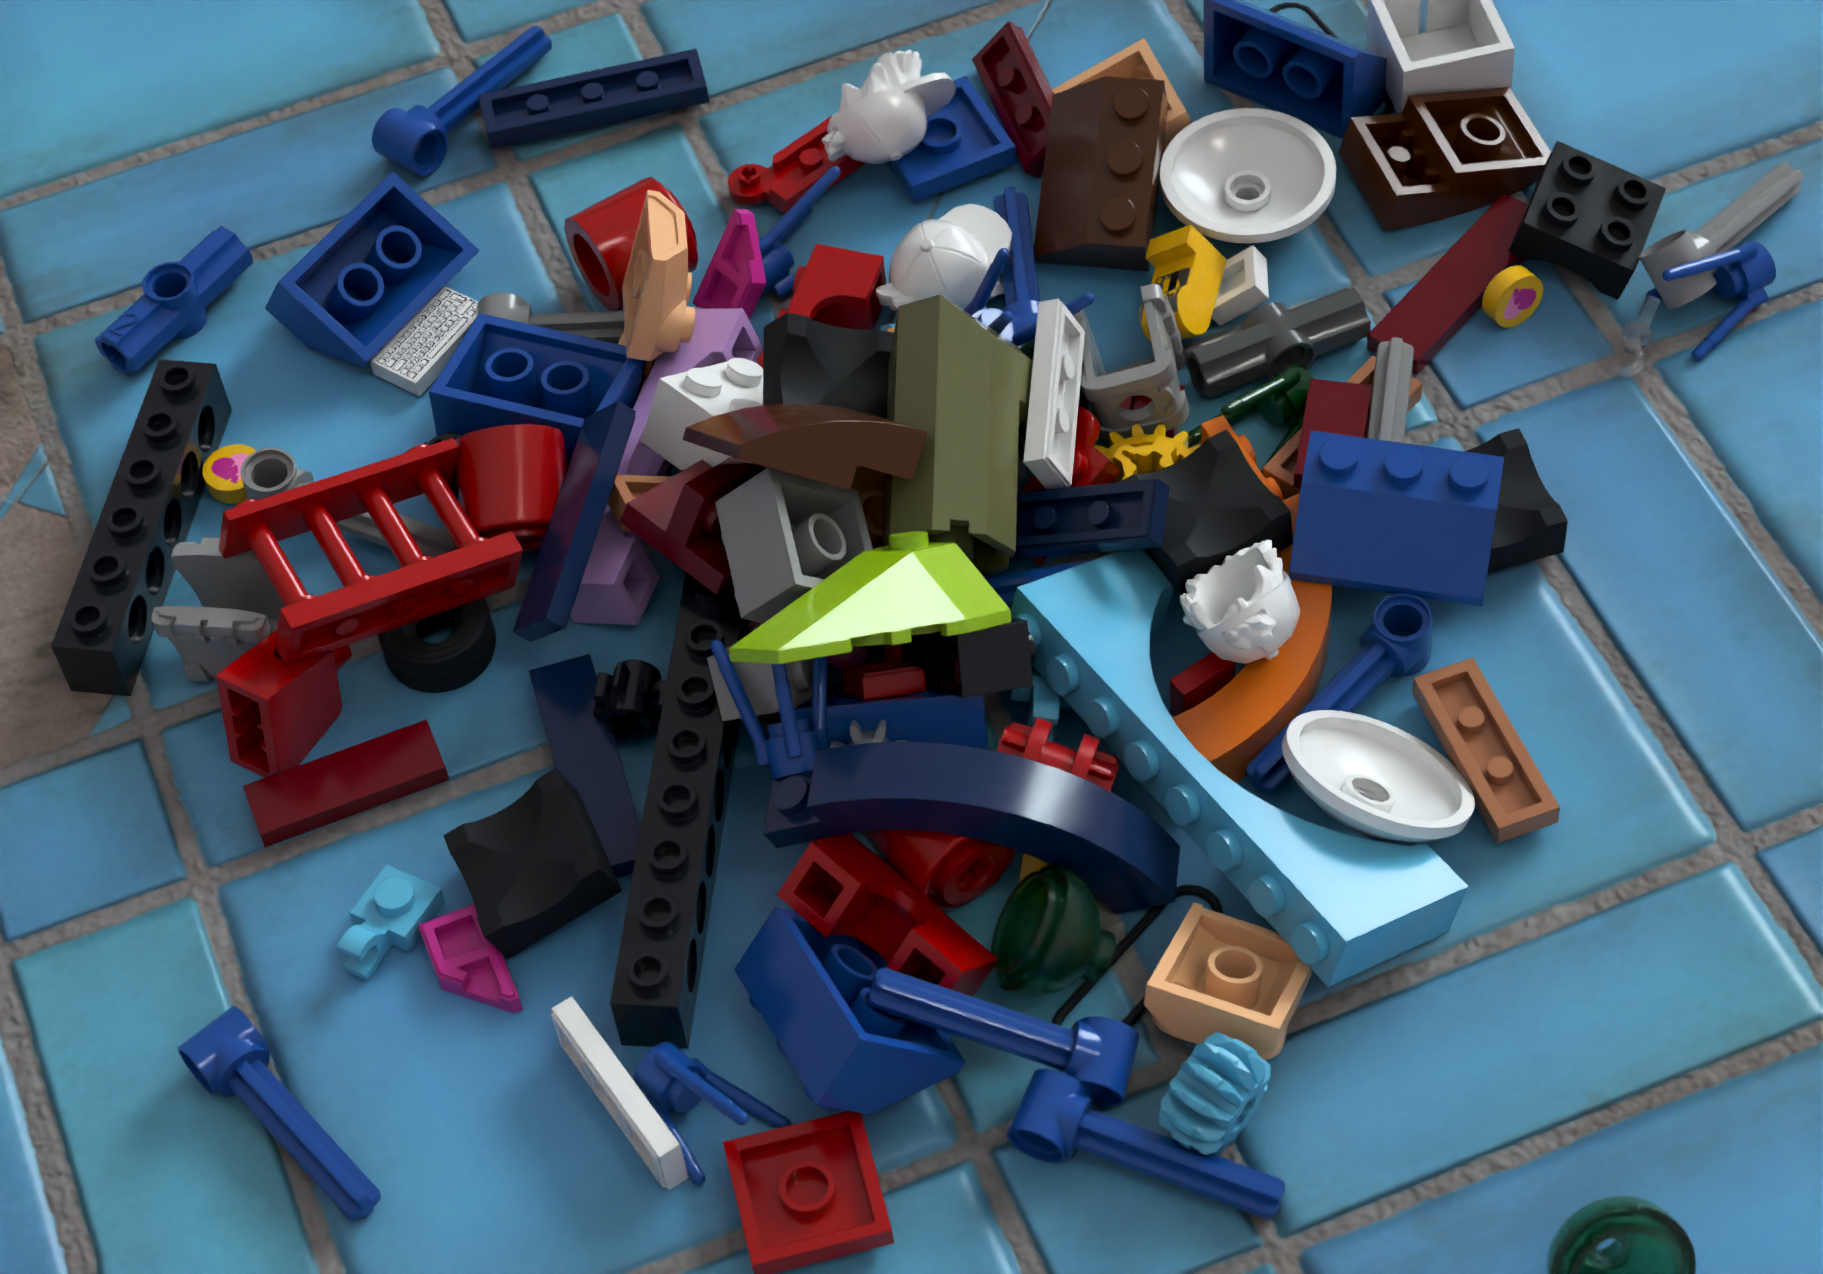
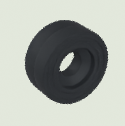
M485 598L377 634L386 664L391 673L405 686L427 693L452 691L475 680L490 664L496 645L495 629ZM445 624L453 628L451 635L441 642L428 643L420 639L422 633L433 625Z

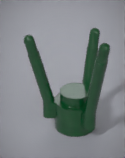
M1297 365L1289 366L1268 383L1223 405L1221 414L1214 418L1223 415L1228 423L1231 424L1258 409L1261 416L1270 425L1275 427L1289 425L1291 428L1268 459V463L1302 428L1310 379L1314 378L1302 367ZM1201 425L1187 432L1189 446L1201 441Z

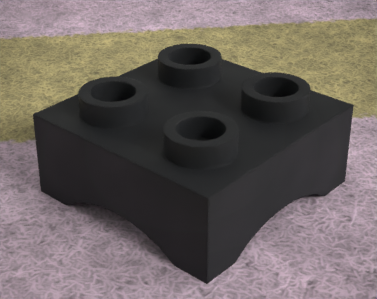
M1557 141L1540 173L1528 207L1508 252L1526 260H1541L1568 268L1592 283L1599 292L1618 300L1636 269L1639 261L1638 256L1643 251L1666 188Z
M787 312L764 327L763 405L809 403L837 406L887 419L888 371L894 333L883 330L835 327L817 322L804 315Z
M1520 429L1499 433L1489 441L1466 450L1465 452L1504 457L1488 573L1563 553L1568 520L1560 505L1554 501L1543 485L1533 463L1528 444Z
M1227 429L1208 438L1190 455L1169 467L1146 474H1133L1119 481L1160 479L1170 487L1162 547L1146 548V551L1179 596L1187 593L1185 583L1188 579H1193L1196 574H1207L1209 568L1214 565L1221 566L1227 555L1233 556L1238 551L1251 547L1256 542L1260 543L1265 540H1272V548H1276L1277 552L1293 544L1291 511L1281 498L1273 494L1258 478L1244 457L1238 443Z
M556 768L538 778L523 796L503 810L486 818L462 824L443 835L450 854L455 860L471 893L477 912V920L484 937L508 959L622 892L578 790Z

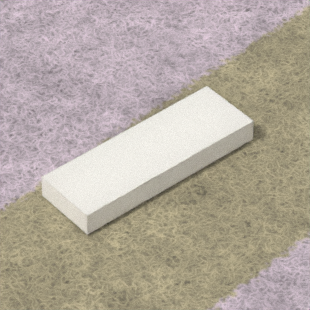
M1059 298L1041 301L1038 304L1023 460L1024 464L1045 489L1066 488L1072 485L1085 339L1084 329Z
M573 996L551 1008L553 1012L551 1017L560 1046L661 1187H666L669 1191L687 1180L689 1176L680 1143Z

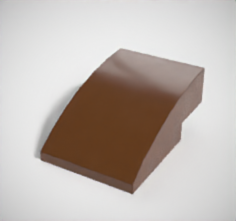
M1504 87L1409 95L1402 113L1351 117L1338 153L1382 229L1391 230L1431 223L1464 214L1494 203L1503 193L1510 196L1537 183L1551 151L1511 88Z
M793 403L748 407L716 415L686 427L682 440L740 460L851 490L858 465L913 481L927 431L842 407Z

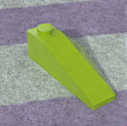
M925 531L896 533L889 535L890 546L863 551L729 648L730 662L783 664L849 653L853 651V646L912 642L911 635L941 631L943 636L964 634L1011 623V611L956 543L929 542L928 532Z

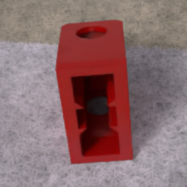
M276 630L216 675L230 761L264 778L299 766L339 717L342 704L337 671L351 659L352 653L349 645L286 666L275 648Z

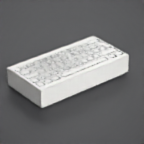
M444 287L370 361L373 374L420 397L438 378L476 319L478 302L448 287Z

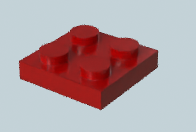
M845 1111L723 1142L754 1274H775L894 1244L889 1216L861 1113Z

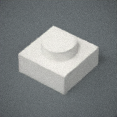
M1254 245L1226 261L1212 314V319L1219 326L1241 314L1253 311L1261 303L1269 300L1267 259Z

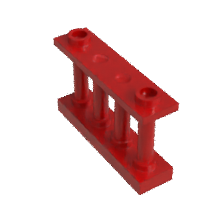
M454 438L432 445L420 444L412 447L404 454L263 499H247L238 503L233 508L223 511L218 549L221 555L226 559L253 550L285 605L284 608L280 609L275 648L286 666L515 587L523 554V548L515 535L510 531L492 538L480 537L449 487L452 483L459 449ZM425 494L458 549L435 557L424 556L393 504ZM368 512L401 568L376 577L367 575L336 522ZM311 531L344 587L319 596L309 595L278 541Z

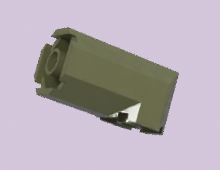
M940 294L898 307L889 359L887 419L926 430L927 435L913 481L887 473L884 474L882 547L890 546L889 535L925 531L928 532L929 542L956 543L984 577L1005 572L1009 566V557L1013 558L1016 552L1018 436L1020 425L1022 423L1027 425L1033 359L1020 351L1021 349L1010 340Z

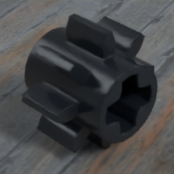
M636 659L618 662L613 676L599 672L597 675L593 699L596 700L593 716L594 718H604L605 728L614 736L628 740L641 739L650 733L652 723L659 726L666 681H661L659 670L648 662Z

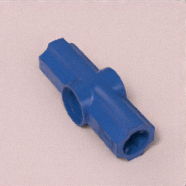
M220 226L217 230H213L179 262H165L149 270L142 282L144 294L95 338L99 352L111 363L114 369L129 377L146 364L171 339L188 338L201 331L207 321L205 308L253 264L250 250L238 239L234 232Z

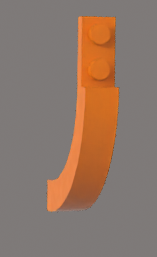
M1223 415L1201 423V444L1208 438L1226 429L1231 434L1258 478L1273 494L1279 496L1291 511L1294 540L1300 494L1284 499L1277 482L1272 477L1265 479L1257 467L1256 456L1247 437L1243 434L1237 436ZM1293 544L1277 552V558H1281L1283 562V571L1287 572L1288 575ZM1291 579V585L1296 594L1301 613L1293 635L1278 649L1279 654L1270 660L1264 657L1247 663L1233 680L1216 694L1194 708L1173 717L1177 727L1194 748L1215 768L1236 784L1246 778L1245 771L1247 765L1313 699L1319 687L1327 661L1331 633L1332 585Z

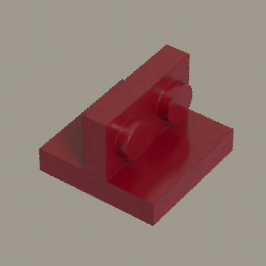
M730 457L714 467L701 460L627 502L620 522L715 595H718L732 586L733 580L726 549L721 537V527L715 502L767 467Z

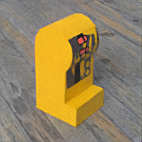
M1191 224L1150 239L1145 256L1155 267L1151 284L1159 285L1164 296L1167 295L1181 334V340L1200 336L1207 331L1227 261ZM1142 302L1139 312L1140 324L1144 335L1151 343L1144 304Z

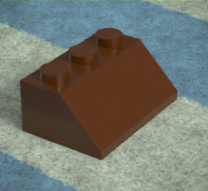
M1105 76L1052 95L1034 241L1036 263L1149 271L1150 262L1145 256L1149 240L1153 239L1160 183V163L1163 156L1168 114L1164 80Z

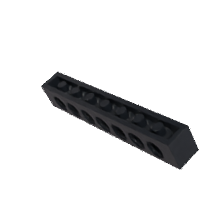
M687 572L685 573L610 1000L621 1045L654 1047L659 1043L667 1041L673 1042L680 1049H689L741 718L722 721L707 658L713 655L710 647L713 640H720L726 648L751 633L748 630V620L742 619L740 616L739 607L734 595V585L715 595Z

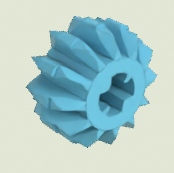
M1219 1032L1206 1037L1203 1043L1195 1046L1191 1056L1182 1062L1179 1072L1169 1082L1171 1086L1161 1100L1159 1125L1172 1134V1139L1189 1150L1193 1148L1205 1156L1223 1153L1228 1145L1234 1143L1240 1131L1247 1127L1252 1114L1259 1108L1258 1104L1268 1090L1271 1065L1258 1056V1051L1241 1040L1232 1039Z

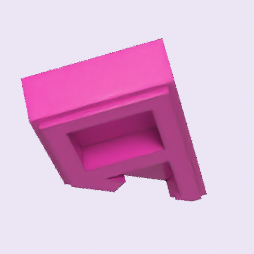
M734 209L692 303L696 307L704 309L743 308L750 320L766 285L754 214L748 209Z
M474 904L418 925L442 990L511 1013L523 1010L502 953L482 933Z

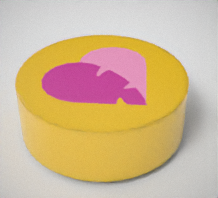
M1515 265L1499 272L1486 287L1482 299L1483 310L1501 327H1514L1527 320L1537 309L1543 296V284L1539 278L1524 266Z
M243 444L227 445L216 450L206 459L202 470L203 478L210 495L215 500L226 504H238L248 499L241 478V466L245 459L256 451L254 448Z

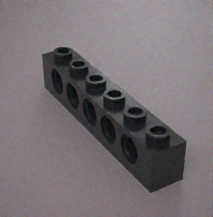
M158 360L51 645L71 691L131 696L155 629L151 620L154 607L163 606L176 570L171 559L173 549L178 543L186 542L206 485L202 473L203 465L206 459L219 449L232 412L216 364Z

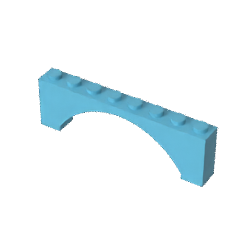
M1142 549L1117 551L1016 588L1010 610L1011 618L1028 621V631L1033 637L1036 648V659L1033 666L1048 681L1053 691L1059 694L1082 718L1090 731L1100 738L1126 766L1130 775L1139 781L1167 811L1172 821L1181 826L1209 857L1211 863L1226 875L1248 899L1254 910L1270 923L1292 947L1297 957L1311 967L1327 987L1449 932L1468 886L1426 842L1408 846L1374 841L1337 832L1305 821L1272 806L1243 789L1215 768L1185 737L1162 701L1154 680L1150 660V634L1161 631L1174 588L1159 567Z

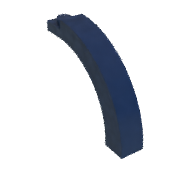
M925 742L855 744L816 751L813 770L773 779L763 835L776 848L866 831L915 830L939 832L988 841L1038 858L1081 882L1094 892L1114 914L1175 902L1180 845L1164 828L1140 809L1116 794L1061 769L1023 757L953 744Z

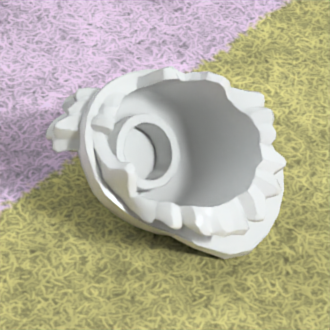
M909 49L906 52L896 51L894 54L892 52L883 54L871 67L868 77L860 89L850 84L842 85L840 109L838 113L832 115L827 126L828 134L821 139L825 145L828 159L835 161L847 155L854 160L870 164H881L899 160L905 154L913 151L924 138L927 128V116L938 112L951 101L956 90L954 81L945 73H932L921 77L922 61L919 58V53L916 51L912 52Z
M971 203L954 207L938 220L930 219L917 224L903 237L893 252L889 267V283L876 288L875 294L879 298L880 304L890 307L891 310L898 311V307L940 294L961 309H964L973 300L999 249L1006 248L1010 252L1012 231L1007 222L996 212L984 206ZM1001 276L988 300L1004 294Z
M1272 540L1256 542L1251 547H1246L1233 556L1227 555L1221 566L1214 565L1209 568L1207 574H1196L1193 579H1188L1185 583L1187 593H1183L1180 596V603L1185 612L1183 617L1184 623L1196 628V634L1209 650L1220 659L1242 664L1264 657L1270 660L1279 654L1278 649L1293 635L1301 613L1296 594L1291 585V579L1287 572L1283 571L1282 559L1277 558V549L1272 548Z

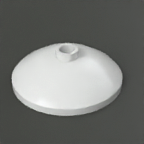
M1239 108L1224 110L1202 117L1186 126L1171 140L1160 163L1161 193L1166 205L1176 218L1186 226L1192 224L1204 236L1230 243L1255 244L1270 242L1304 229L1325 211L1333 197L1336 186L1335 158L1325 139L1305 122L1293 116L1268 109Z
M1317 710L1303 713L1293 719L1283 737V756L1295 781L1326 814L1354 832L1384 840L1431 842L1453 836L1462 831L1474 811L1475 800L1473 792L1459 770L1442 754L1422 740L1388 723L1351 712Z

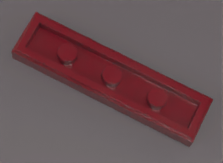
M1503 193L1367 335V349L1377 354V347L1381 342L1391 341L1392 337L1402 338L1404 343L1412 345L1414 349L1412 373L1417 375L1481 308L1483 295L1490 281L1502 270L1511 266L1521 265L1526 260L1508 251L1528 205Z

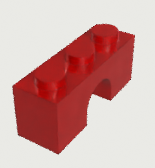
M816 244L807 266L801 265L797 269L793 283V298L788 309L782 308L776 319L788 312L804 315L817 322L835 327L874 330L884 306L880 304L879 298L875 294L877 287L886 284L884 257ZM764 352L761 353L757 362L762 368Z
M851 833L812 841L777 893L779 898L799 913L824 937L827 938L838 934L854 937L880 954L888 964L886 968L974 997L999 960L930 900L919 894L910 883Z

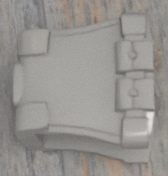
M1157 284L1140 287L1155 362L1106 374L1084 309L1073 315L1085 331L1080 387L1085 399L1090 402L1091 412L1099 421V437L1106 443H1109V433L1113 431L1120 434L1124 439L1132 437V426L1135 424L1141 426L1144 434H1153L1158 424L1165 425V429L1168 431L1182 425L1189 417V402L1185 390H1180L1177 370L1184 366L1181 334L1178 330L1167 295L1164 296L1161 287ZM1142 395L1152 399L1148 405L1136 410H1128L1119 406L1123 400L1131 396Z
M202 537L200 544H197V542H180L174 547L171 555L175 569L180 572L192 587L202 607L183 605L154 607L151 620L156 633L159 636L167 637L172 642L185 665V677L190 681L211 682L212 678L216 679V675L277 630L280 609L285 607L253 550L224 559L218 550L220 538Z

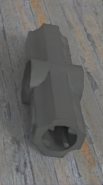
M1344 288L1290 310L1282 303L1272 302L1264 304L1251 312L1242 323L1241 329L1186 349L1185 364L1191 376L1192 384L1200 397L1206 396L1210 398L1264 376H1268L1272 380L1292 365H1297L1307 371L1316 356L1367 337L1371 332V321L1368 317L1364 300L1355 288Z

